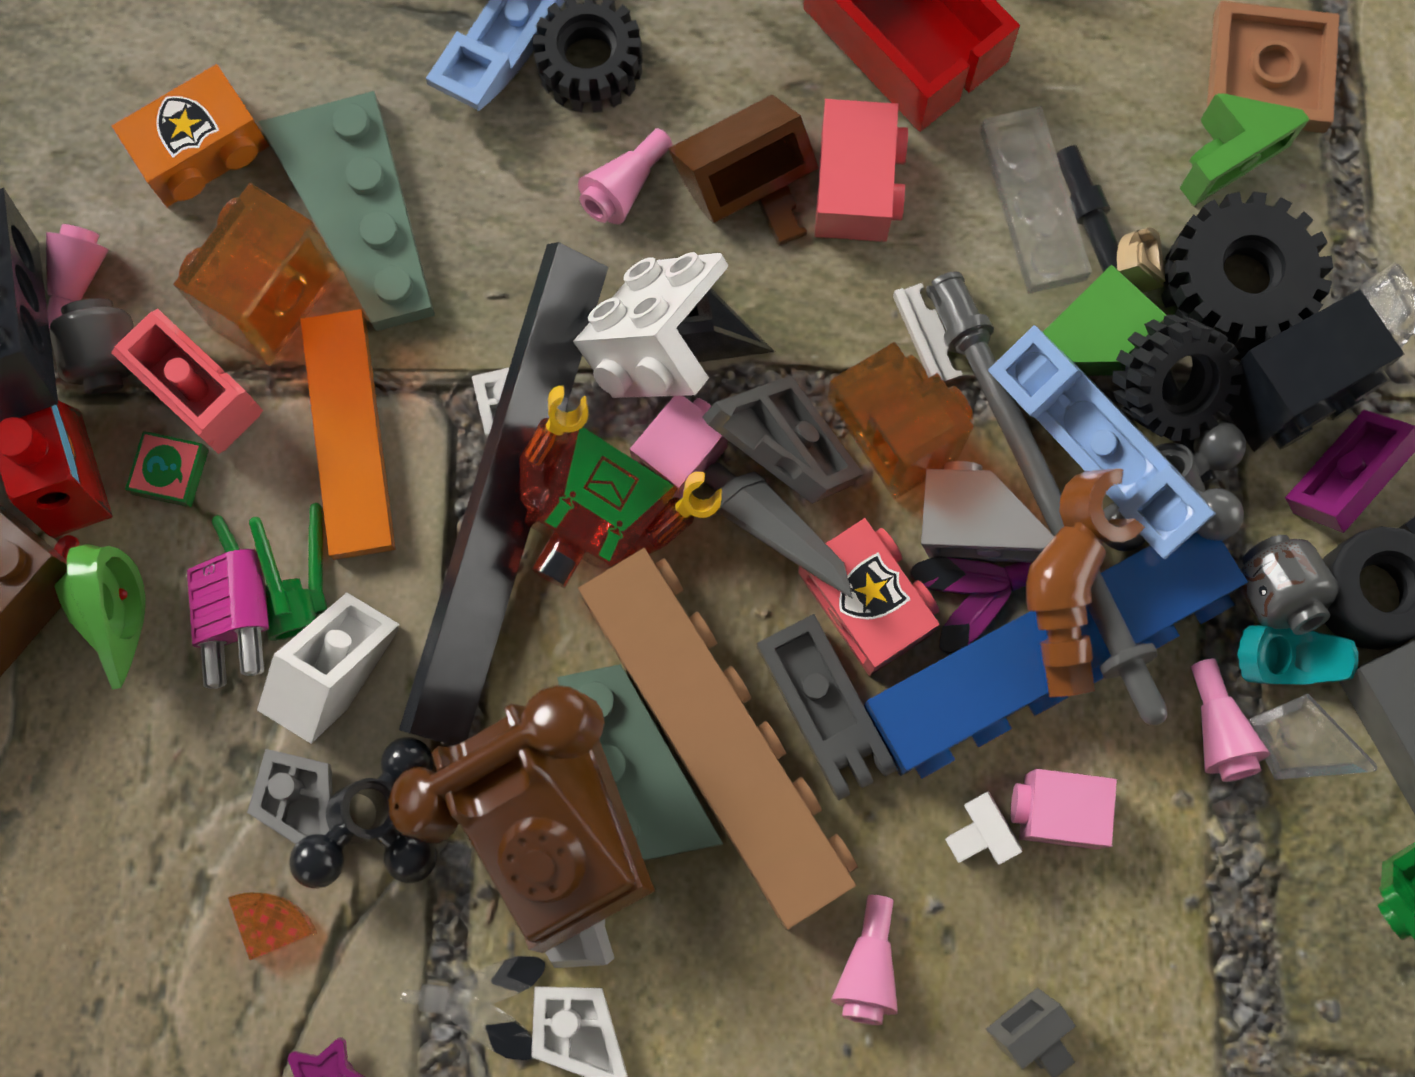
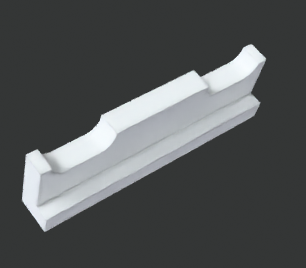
M920 283L906 289L901 288L894 291L893 298L931 385L935 388L961 378L963 374L961 370L957 371L951 365L947 355L949 350L944 341L945 330L936 310H929L925 306L920 294L924 286Z

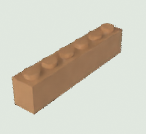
M643 548L578 587L580 595L785 930L793 927L854 888L856 884L849 873L858 868L856 861L837 833L828 839L813 817L822 811L819 802L802 777L791 782L778 761V759L787 754L782 743L767 721L758 726L755 725L743 705L752 699L749 691L732 666L724 671L718 666L709 649L717 645V641L699 612H695L688 617L675 596L684 590L668 562L663 558L654 563L646 549Z

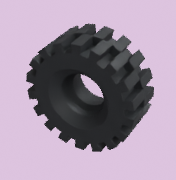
M1253 191L1245 203H1242L1240 192L1227 194L1219 206L1215 199L1205 204L1197 216L1193 214L1165 257V260L1168 261L1164 266V283L1169 285L1161 295L1164 308L1176 305L1178 310L1174 315L1182 319L1183 316L1194 319L1228 337L1227 342L1235 345L1239 352L1237 359H1242L1252 348L1316 314L1322 308L1323 304L1320 302L1329 294L1332 281L1324 279L1333 269L1332 255L1319 257L1320 251L1328 243L1323 232L1321 231L1311 236L1306 229L1314 220L1305 211L1295 219L1287 213L1292 202L1280 197L1273 207L1266 205L1267 193ZM1234 254H1243L1259 261L1268 272L1270 278L1267 289L1261 293L1252 294L1235 287L1224 272L1226 259Z

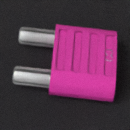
M255 549L234 550L187 570L192 646L201 648L203 686L217 689L227 684L224 646L237 641L240 673L246 676H255L263 673L264 662L261 632L268 630L269 624L265 577L257 551Z

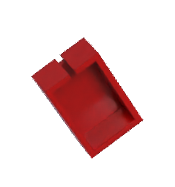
M996 0L803 1L804 11L891 103L899 104L898 110L919 132L958 103L961 99L963 88L970 93L1009 62L1020 28V24Z

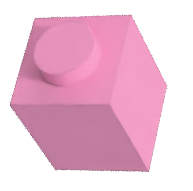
M674 396L629 449L632 459L674 485L667 493L677 501L683 497L685 481L688 476L698 471L704 473L728 447V440L710 427L703 419L704 414L712 405L700 398H696L692 403L684 396Z
M1035 769L1025 774L1024 784H1015L1011 801V822L1020 824L1019 840L1097 850L1112 847L1117 779Z

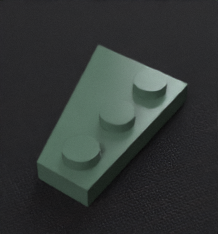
M621 664L557 677L560 686H569L596 700L603 711L604 727L599 740L643 860L647 861L723 845Z

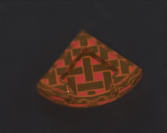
M258 892L241 893L228 897L249 960H257L318 934L307 914L299 906L284 897Z

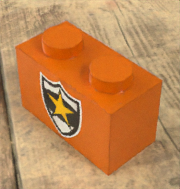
M218 64L112 125V128L143 177L166 207L171 206L177 201H185L197 196L207 183L229 170H237L247 166L256 158L259 152L269 147L253 117Z

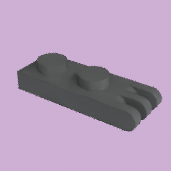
M815 614L757 643V649L838 801L850 795L848 784L839 772L843 768L849 766L861 789L874 783L863 761L864 757L872 754L878 770L884 776L897 771L887 748Z

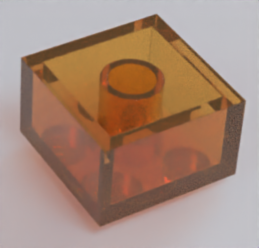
M249 183L239 197L231 199L223 207L217 220V227L201 248L192 250L181 264L179 277L173 285L212 330L270 366L300 326V319L308 315L341 269L310 219L252 183Z

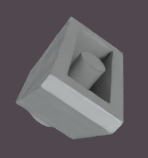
M952 461L945 463L944 469H926L921 545L929 558L950 557L974 561L1032 563L1054 538L1053 534L992 471L982 470L980 464L968 461Z

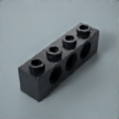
M4 188L0 189V422L11 417L21 418L59 404L39 241Z

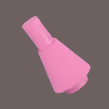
M655 129L634 151H629L579 179L580 203L593 219L601 223L608 221L613 224H622L650 174V168L668 151V148L672 147V140L667 133L661 129Z
M68 224L61 225L60 233L46 232L47 295L50 296L47 308L49 328L52 321L62 315L61 307L82 299L107 255L109 249L97 244L99 239L98 233Z
M1207 659L1193 664L1191 669L1203 702L1201 718L1205 773H1220L1223 782L1236 781L1259 773L1261 771L1259 762L1267 758L1270 752L1233 697H1229L1216 659Z
M880 895L867 896L862 935L857 938L831 998L832 1003L843 1007L842 1017L853 1022L882 1025L884 1015L898 1013L891 943L888 942L894 900L889 897Z

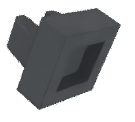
M1039 988L1033 990L986 1028V1031L999 1049L1021 1069H1024L1034 1061L1039 1068H1044L1050 1077H1058L1075 1063L1060 1039L1076 1027V1025L1061 1004Z

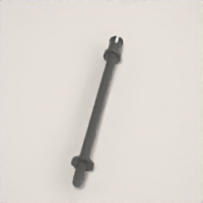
M957 271L942 274L931 282L932 286H927L926 293L932 300L946 329L944 334L945 344L949 351L966 356L1051 533L1055 536L1062 527H1065L1060 515V497L1062 494L1016 400L988 371L996 362L988 345L994 332V327L987 315L979 313L966 287L963 275ZM1098 571L1091 587L1092 603L1087 604V607L1111 655L1100 666L1104 679L1121 676L1142 720L1152 726L1160 725L1167 718V707L1146 664L1158 656L1157 650L1153 643L1135 644L1100 571Z

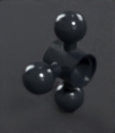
M402 737L394 740L386 747L382 754V774L378 778L358 780L339 789L331 797L326 808V821L330 830L326 835L312 834L302 838L291 851L289 867L292 876L299 884L312 889H320L331 885L342 873L344 867L343 850L348 844H360L373 839L385 848L384 864L386 870L397 881L417 883L431 874L437 861L435 844L404 836L396 830L389 815V797L393 784L400 775L414 767L433 770L434 760L432 752L423 741L414 737ZM355 794L368 797L375 806L376 818L369 829L357 826L351 819L349 806Z

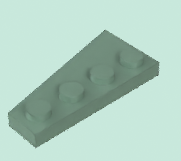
M371 91L258 121L375 330L380 331L435 316L382 112L375 92Z

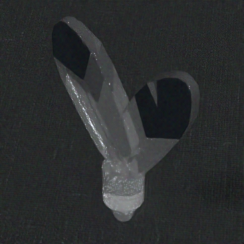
M518 955L501 960L457 981L451 986L450 990L449 986L422 984L421 991L404 990L401 993V1000L408 1004H418L419 1012L446 1014L447 1012L449 1018L461 1029L493 1052L507 1059L530 1060L532 1058V1037L529 1031L517 1020L491 1004L532 987L542 976L546 966L542 958Z

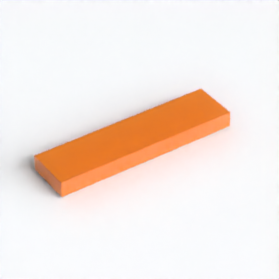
M362 309L301 318L329 556L333 560L396 550L366 316Z

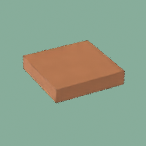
M1220 1L1214 12L1207 107L1213 97L1220 93L1302 109L1309 117V121L1302 131L1326 133L1332 125L1334 118L1339 14Z

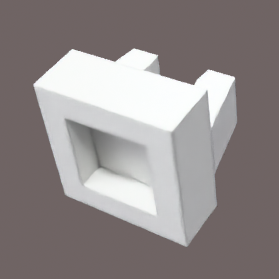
M989 791L964 804L973 823L945 839L958 863L987 847L998 865L1022 852L1021 845Z

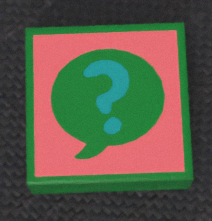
M143 431L125 490L135 496L192 508L209 449L203 443Z

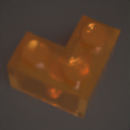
M896 342L891 343L830 381L828 401L894 500L925 482L926 469H944L945 463L957 461L974 428L971 423L974 417L973 411L963 393L955 386L948 388L938 373L928 378L918 359L911 354L905 357Z

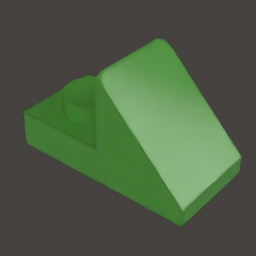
M1219 93L1215 95L1201 117L1202 125L1214 140L1203 146L1189 160L1192 168L1180 186L1181 191L1194 207L1290 147L1309 121V117L1302 109Z

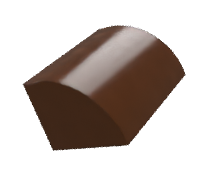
M773 94L668 148L687 189L702 212L713 223L819 168L801 115ZM747 160L749 163L747 167H745L743 161Z

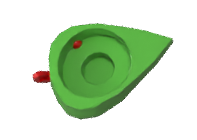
M65 535L59 539L54 547V550L67 559V572L54 585L57 596L68 621L98 652L112 690L122 688L131 667L144 623L146 595L143 579L138 566L130 556L119 548L111 546L99 547L90 544L79 546L80 543L77 537Z

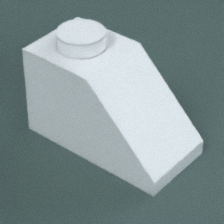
M345 593L274 654L257 711L312 744L349 708L396 635L400 624L351 594Z

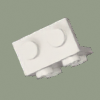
M691 252L678 258L655 260V258L650 257L634 264L625 273L623 278L625 283L613 297L603 301L590 312L588 316L590 323L573 342L593 369V375L598 385L608 392L612 398L696 395L706 383L709 377L676 328L727 269L728 264L721 253L697 255V253Z

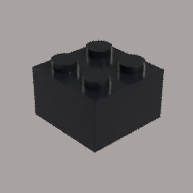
M1361 289L1249 350L1239 361L1242 363L1243 374L1231 377V380L1242 386L1239 396L1228 394L1225 402L1233 406L1229 416L1243 432L1245 440L1253 452L1273 441L1279 450L1284 449L1314 430L1312 426L1328 416L1335 420L1365 402L1367 395L1390 381L1385 370L1405 353Z

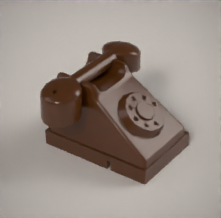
M560 685L542 689L528 701L526 706L507 705L505 707L506 717L468 740L455 746L437 747L432 752L437 772L422 767H414L403 772L393 784L389 797L390 818L396 830L404 836L427 843L438 844L447 840L455 832L458 824H460L525 937L528 950L539 953L550 950L655 892L599 740L604 727L603 711L596 700L572 687Z

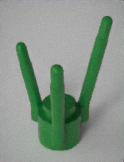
M313 503L309 508L308 589L302 588L301 580L298 578L281 581L262 520L259 517H252L249 520V526L255 542L254 545L267 583L265 589L269 629L266 632L270 641L295 637L317 618L316 614L323 613L328 609L323 593L322 506L319 503ZM219 515L212 518V525L225 553L240 550L223 517Z

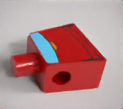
M59 400V404L21 418L11 417L0 422V473L6 494L14 506L51 538H56L113 518L82 413L79 409ZM58 492L67 494L66 498L55 502Z

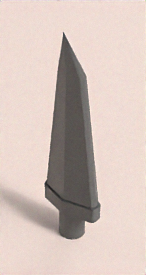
M718 462L711 464L705 470L704 483L715 492L722 489L721 505L716 512L717 515L724 516L823 582L853 599L844 562L772 490L762 476L753 471L736 477Z

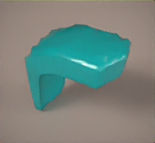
M1262 625L1248 626L1243 631L1237 652L1241 676L1247 682L1261 684L1305 685L1346 681L1354 677L1359 662L1355 642L1347 638L1317 631L1295 635L1291 628L1275 629Z

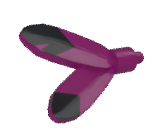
M932 557L915 564L910 571L911 577L915 581L919 580L927 589L948 593L970 594L942 627L939 639L941 651L952 653L971 644L1000 611L1009 598L1011 591L1026 586L1031 563L1017 562L1003 568L980 561Z

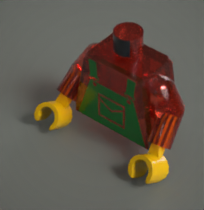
M564 386L554 387L549 392V418L541 419L519 459L520 500L528 509L524 523L549 538L532 570L544 579L562 588L566 587L582 559L597 568H611L643 548L650 555L668 545L693 523L694 517H710L717 512L721 505L722 489L717 490L711 498L705 500L698 499L692 494V491L698 488L705 480V473L700 471L693 472L688 476L681 499L673 497L678 489L676 486L583 427L589 415L586 396L582 397L580 405L572 412H563L557 408L564 398Z

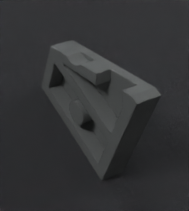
M792 376L717 401L703 416V419L710 427L812 504L849 488L864 474Z

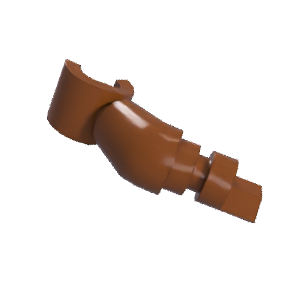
M1123 469L1086 471L1074 476L1065 485L1060 497V515L1065 527L1059 530L1029 567L1026 581L1028 611H1036L1038 630H1047L1048 639L1041 641L1040 644L1043 665L1046 670L1049 697L1074 696L1095 691L1091 661L1093 660L1091 640L1089 635H1082L1080 626L1088 623L1086 605L1092 603L1091 587L1106 556V550L1102 544L1103 542H1125L1135 538L1145 528L1135 518L1110 519L1108 521L1105 517L1103 498L1111 486L1122 484Z

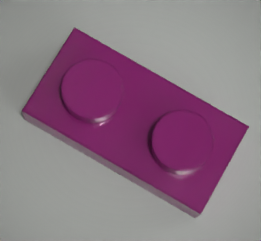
M1363 409L1285 497L1292 513L1344 533L1415 453V425Z

